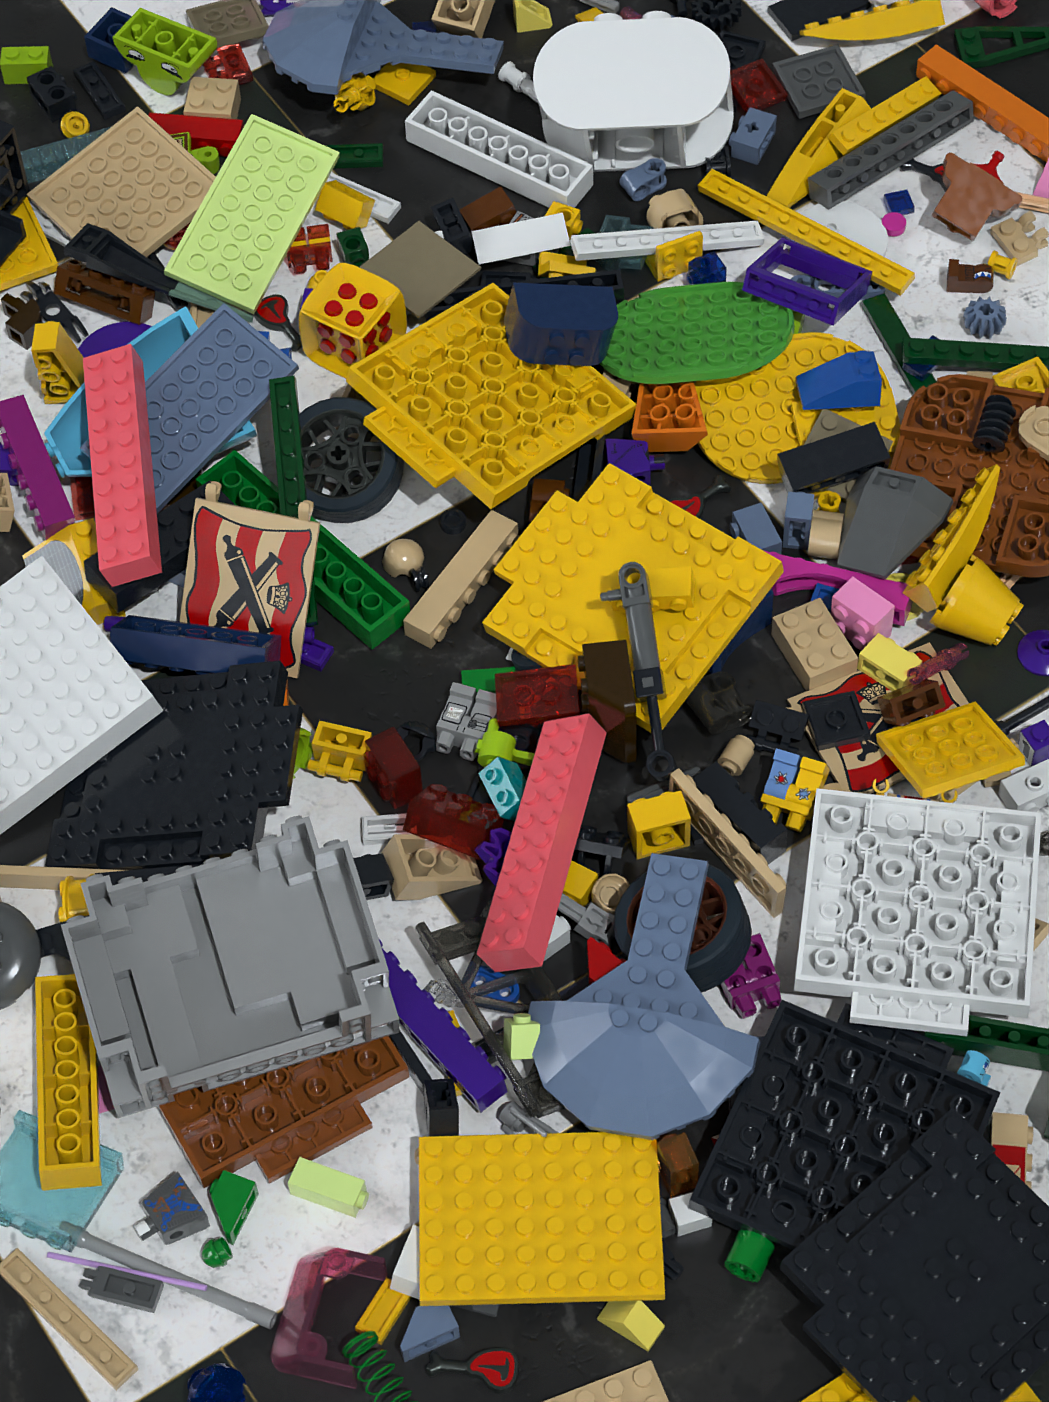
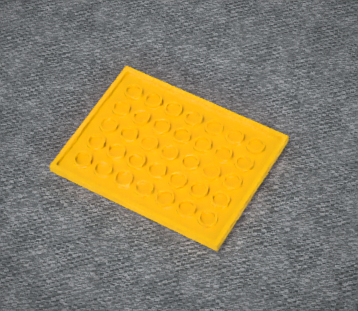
M607 1132L548 1133L546 1137H542L540 1134L419 1137L420 1306L665 1300L657 1139L648 1140Z

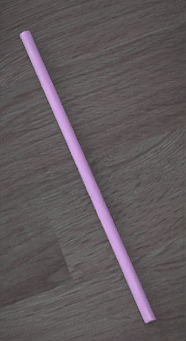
M53 1252L47 1253V1257L95 1268L104 1266L206 1291L208 1287L205 1284Z

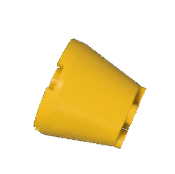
M972 555L929 623L937 628L988 645L994 644L997 646L1010 628L1006 623L1011 624L1024 605L1020 603V599L980 558Z

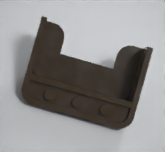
M626 640L582 644V655L577 656L579 672H584L585 678L581 679L580 715L590 714L607 732L602 751L624 763L636 762V704Z

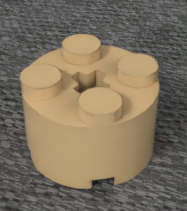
M680 188L661 195H655L649 201L647 221L652 229L703 225L702 214L684 189Z

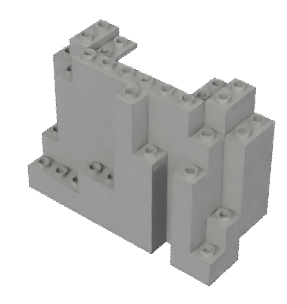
M293 816L281 824L282 836L269 835L263 837L259 843H256V849L248 851V849L237 850L231 854V857L220 859V857L210 858L204 861L203 865L192 868L191 865L176 869V873L150 876L146 882H142L141 877L137 879L135 877H126L119 880L118 884L112 886L109 875L96 874L88 877L86 882L80 883L90 916L85 918L82 915L71 917L66 921L67 923L61 924V928L98 1058L104 1071L118 1118L175 1101L174 1094L202 1086L203 1092L399 1033V1016L389 988V970L348 840L342 842L338 839L325 843L324 847L319 848L309 816L304 818L302 816Z

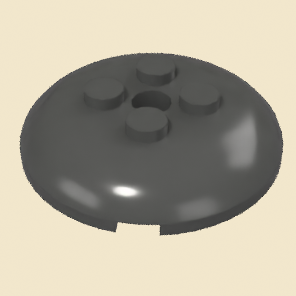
M0 902L1 1010L17 1002L16 1000L27 989H30L39 972L42 956L40 939L34 925L20 910L4 902Z

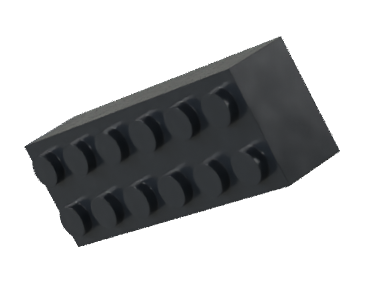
M211 480L157 514L162 573L112 587L99 571L98 552L84 560L86 580L118 613L187 568L195 499H206V485L211 483ZM220 491L218 502L235 505Z

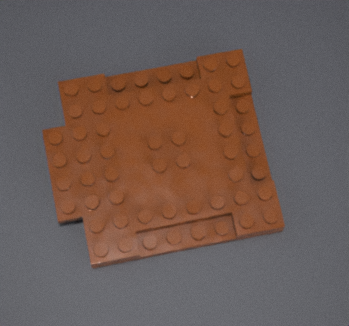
M389 1036L206 1092H203L202 1086L177 1093L174 1094L175 1101L158 1107L203 1188L211 1185L216 1178L219 1179L223 1170L233 1173L254 1161L258 1163L270 1184L292 1172L299 1157L312 1161L373 1128L372 1122L361 1106V1103L409 1078V1070Z

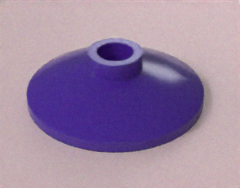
M1049 630L1032 631L1026 634L1019 642L1017 649L1019 662L1027 671L1035 675L1049 676V649L1045 650L1042 648H1049Z

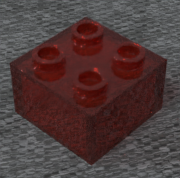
M395 727L365 740L366 752L363 755L368 764L365 769L372 782L377 781L380 786L378 788L379 793L385 802L389 801L395 810L423 796L420 766Z

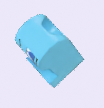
M967 1051L957 1074L988 1086L991 1076L985 1073L990 1060L980 1052Z

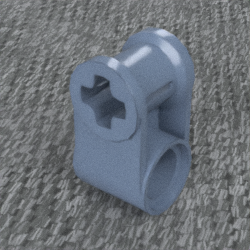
M658 158L649 159L647 162L626 171L621 176L619 183L634 201H640L666 186L667 178L664 175L666 164Z

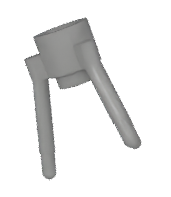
M515 1101L506 1105L499 1115V1119L505 1123L501 1129L507 1135L514 1134L515 1130L521 1132L527 1126L542 1137H546L547 1133H558L530 1114L525 1108L522 1109Z

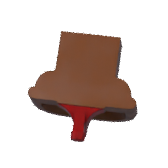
M995 151L989 163L973 164L970 162L969 164L957 155L947 153L943 161L944 171L942 173V180L947 191L934 209L932 217L944 223L952 233H959L974 241L989 216L1002 217L1010 211L1017 210L1022 202V196L1004 185L996 169L998 164L1003 161L1004 154Z

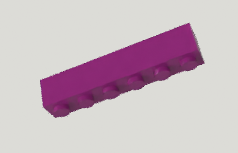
M24 395L0 401L1 444L4 449L8 448L10 452L8 459L12 470L17 469L19 474L16 475L20 490L25 489L27 507L29 511L33 510L36 515L33 517L38 532L42 531L45 540H47L66 526L74 524L75 516Z

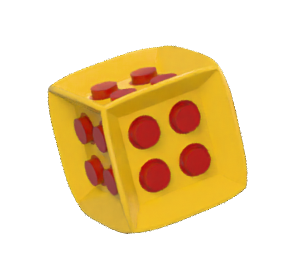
M338 263L326 273L304 301L298 320L302 348L306 356L317 365L343 378H347L350 366L405 335L407 331L406 306L400 289L391 282L348 263Z

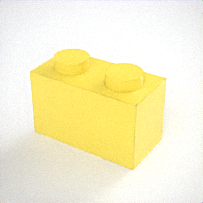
M877 633L859 653L857 669L891 691L915 682L920 676L922 660L913 652H908L897 645L891 638H886Z

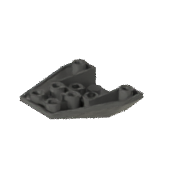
M875 466L858 477L847 497L837 566L846 570L886 579L943 523L953 504V499L924 477Z

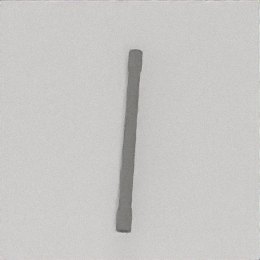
M63 1222L57 1232V1238L62 1241L90 1250L134 1270L205 1284L208 1286L206 1291L167 1283L245 1317V1319L265 1328L271 1329L277 1319L278 1313L254 1302L245 1301L93 1236L88 1231L67 1222Z

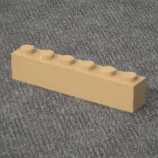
M491 510L403 620L405 635L430 649L433 648L437 641H442L446 635L447 628L452 622H457L462 609L466 604L472 603L477 590L481 585L487 584L493 569L520 537L518 535V523Z

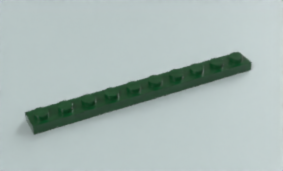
M295 376L269 379L280 514L298 518L299 504L307 500L297 381ZM314 572L306 627L318 625Z

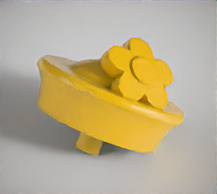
M72 111L63 116L61 120V130L67 138L81 140L88 135L90 126L88 119L83 114Z

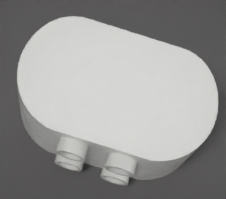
M651 11L644 14L642 19L623 20L621 16L613 13L600 14L594 18V21L578 22L554 34L545 43L535 62L533 84L539 102L543 132L547 144L593 165V172L627 171L652 158L663 160L666 164V169L696 167L706 162L705 157L710 160L714 158V155L721 151L730 136L734 111L729 57L719 37L707 26L692 19L682 17L671 18L670 14L663 11Z

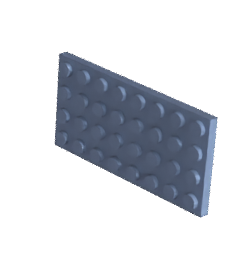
M225 303L145 382L157 513L270 399L269 379L293 376L299 370L297 363ZM88 439L80 447V449L86 456L90 458V445Z

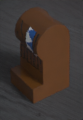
M949 259L946 292L987 293L992 290L994 280L992 266L988 264H978L976 266L959 264V259Z

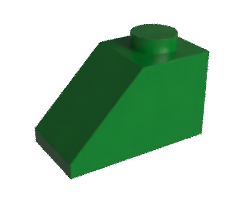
M223 1170L220 1178H216L213 1181L210 1195L228 1244L234 1245L259 1193L256 1182Z

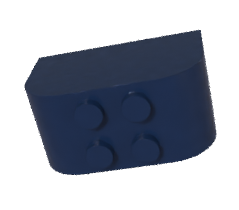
M513 282L504 315L506 335L511 352L522 361L547 365L593 366L601 363L607 356L618 321V310L613 287Z

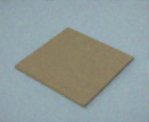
M420 221L416 222L360 266V268L391 282L399 288L403 294L406 309L418 319L481 270L478 264Z

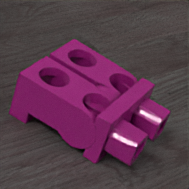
M760 933L751 936L750 944L755 945L749 947L744 961L735 973L721 984L731 1010L736 1008L743 1019L756 1013L755 1001L763 999L767 1009L779 1007L781 1003L780 979L778 974H776Z

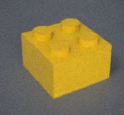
M682 791L664 792L656 797L640 798L627 804V832L629 838H631L630 841L636 859L649 857L651 853L660 854L690 846L691 817Z

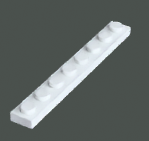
M758 221L572 235L570 244L576 261L653 255L656 254V246L697 231H701L703 234V250L763 246L765 238Z

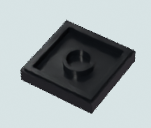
M855 691L802 702L803 712L810 714L807 723L818 751L870 740L871 734Z

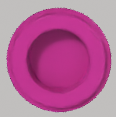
M890 212L883 216L882 224L886 228L888 236L895 237L904 233L906 219L902 214Z

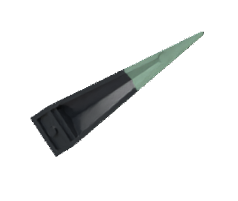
M87 223L64 247V255L77 261L85 262L87 268L215 311L225 303L207 293L164 275V268L142 255L111 231ZM225 303L245 321L253 323L252 315Z

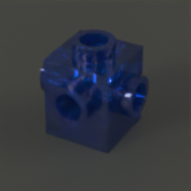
M715 251L688 262L686 278L689 285L726 282L727 268Z

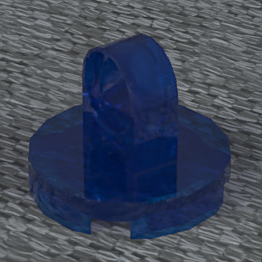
M226 1363L213 1364L207 1368L198 1369L188 1380L189 1394L187 1400L188 1402H245L246 1395L243 1394V1384L246 1385L245 1378L237 1369Z

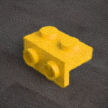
M544 251L539 254L538 276L551 278L592 273L596 271V268L587 267V260L576 261L575 256Z

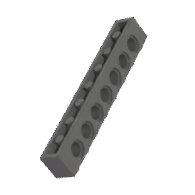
M952 90L808 178L810 198L825 208L831 209L974 121L973 101Z

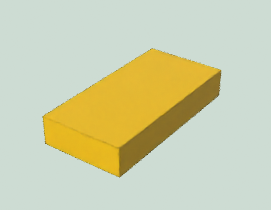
M387 1277L355 1326V1331L360 1334L367 1331H375L379 1337L377 1343L382 1345L411 1299V1296L390 1289L391 1279Z

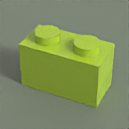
M49 46L2 47L0 67L4 84H28L26 77L47 67H53Z

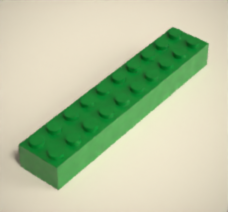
M233 450L196 478L197 488L209 480L221 483V491L236 506L280 514L278 487L236 450ZM311 516L310 521L318 522ZM320 524L314 564L316 601L373 650L404 625L403 620L410 612L409 600Z

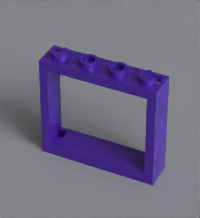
M782 237L747 268L742 291L834 326L867 294L873 271ZM784 244L791 246L790 249H783ZM782 264L847 290L837 298L772 272ZM829 304L835 305V307L831 308Z

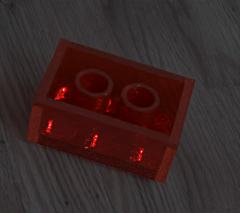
M430 784L410 800L403 831L479 859L480 856L475 852L476 847L484 841L489 842L490 830L502 828L504 818L499 816L493 804H482L472 800V797L469 795L456 794L448 791L443 785Z

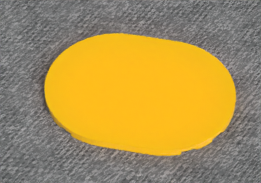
M819 332L798 333L793 335L787 348L778 357L756 370L729 378L696 381L695 388L708 433L697 444L711 462L731 476L759 484L783 483L778 467L777 454L799 447L790 408L791 402L801 401L796 384V376L848 352H858L864 349L851 341L847 342L833 337L832 334ZM877 363L882 379L881 389L890 388L884 371Z

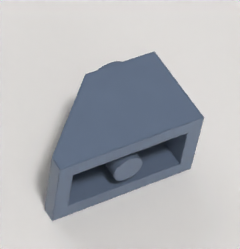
M418 1306L415 1308L400 1345L404 1362L460 1338L459 1326L449 1306Z

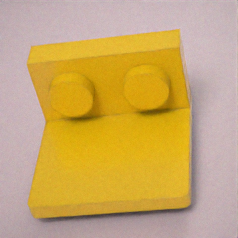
M697 231L656 246V254L645 255V262L657 282L673 278L687 271H693L702 266V232Z

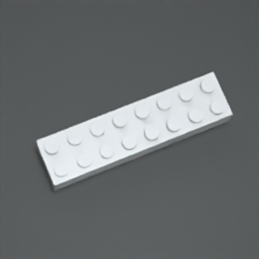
M432 90L405 120L406 141L549 208L553 201L575 208L593 186V165Z

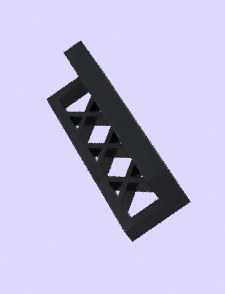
M606 435L597 440L596 445L583 444L580 446L573 500L577 502L604 470Z

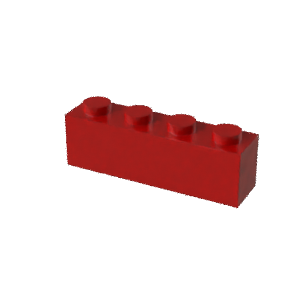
M150 112L148 115L169 135L189 132L191 136V151L211 146L218 150L219 156L228 157L244 128L243 120Z

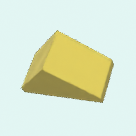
M513 0V16L517 33L547 29L553 26L550 11L547 7L535 0Z
M641 1300L609 1301L597 1317L598 1321L649 1352L665 1328V1325Z

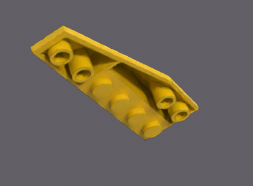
M898 0L891 3L890 7H887L886 4L873 7L871 12L864 13V10L850 13L851 17L842 19L841 16L827 19L828 23L819 25L818 21L805 24V29L799 30V33L802 36L822 39L873 40L902 36L945 25L940 0Z
M844 88L838 92L805 134L766 197L790 208L809 194L808 178L843 157V154L828 139L830 134L871 109L863 97Z
M997 464L987 469L984 467L976 475L975 480L977 483L975 486L969 488L961 498L963 503L959 509L956 508L948 517L947 521L949 524L946 529H942L933 540L935 545L931 550H927L919 561L921 566L917 571H913L905 581L907 586L902 593L926 612L939 607L978 544L996 492L1000 467Z

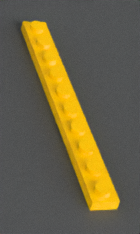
M711 169L698 184V191L802 245L873 271L871 281L900 296L915 279L914 272L714 169Z

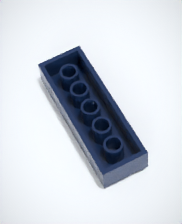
M128 615L110 629V642L127 664L135 662L144 663V666L149 668L167 666L172 671H185L189 669L195 670V673L200 675L229 672L230 665L280 661L281 635Z

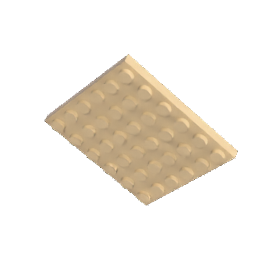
M137 106L27 193V196L70 239L87 223L111 231L132 248L148 257L192 221L216 177Z

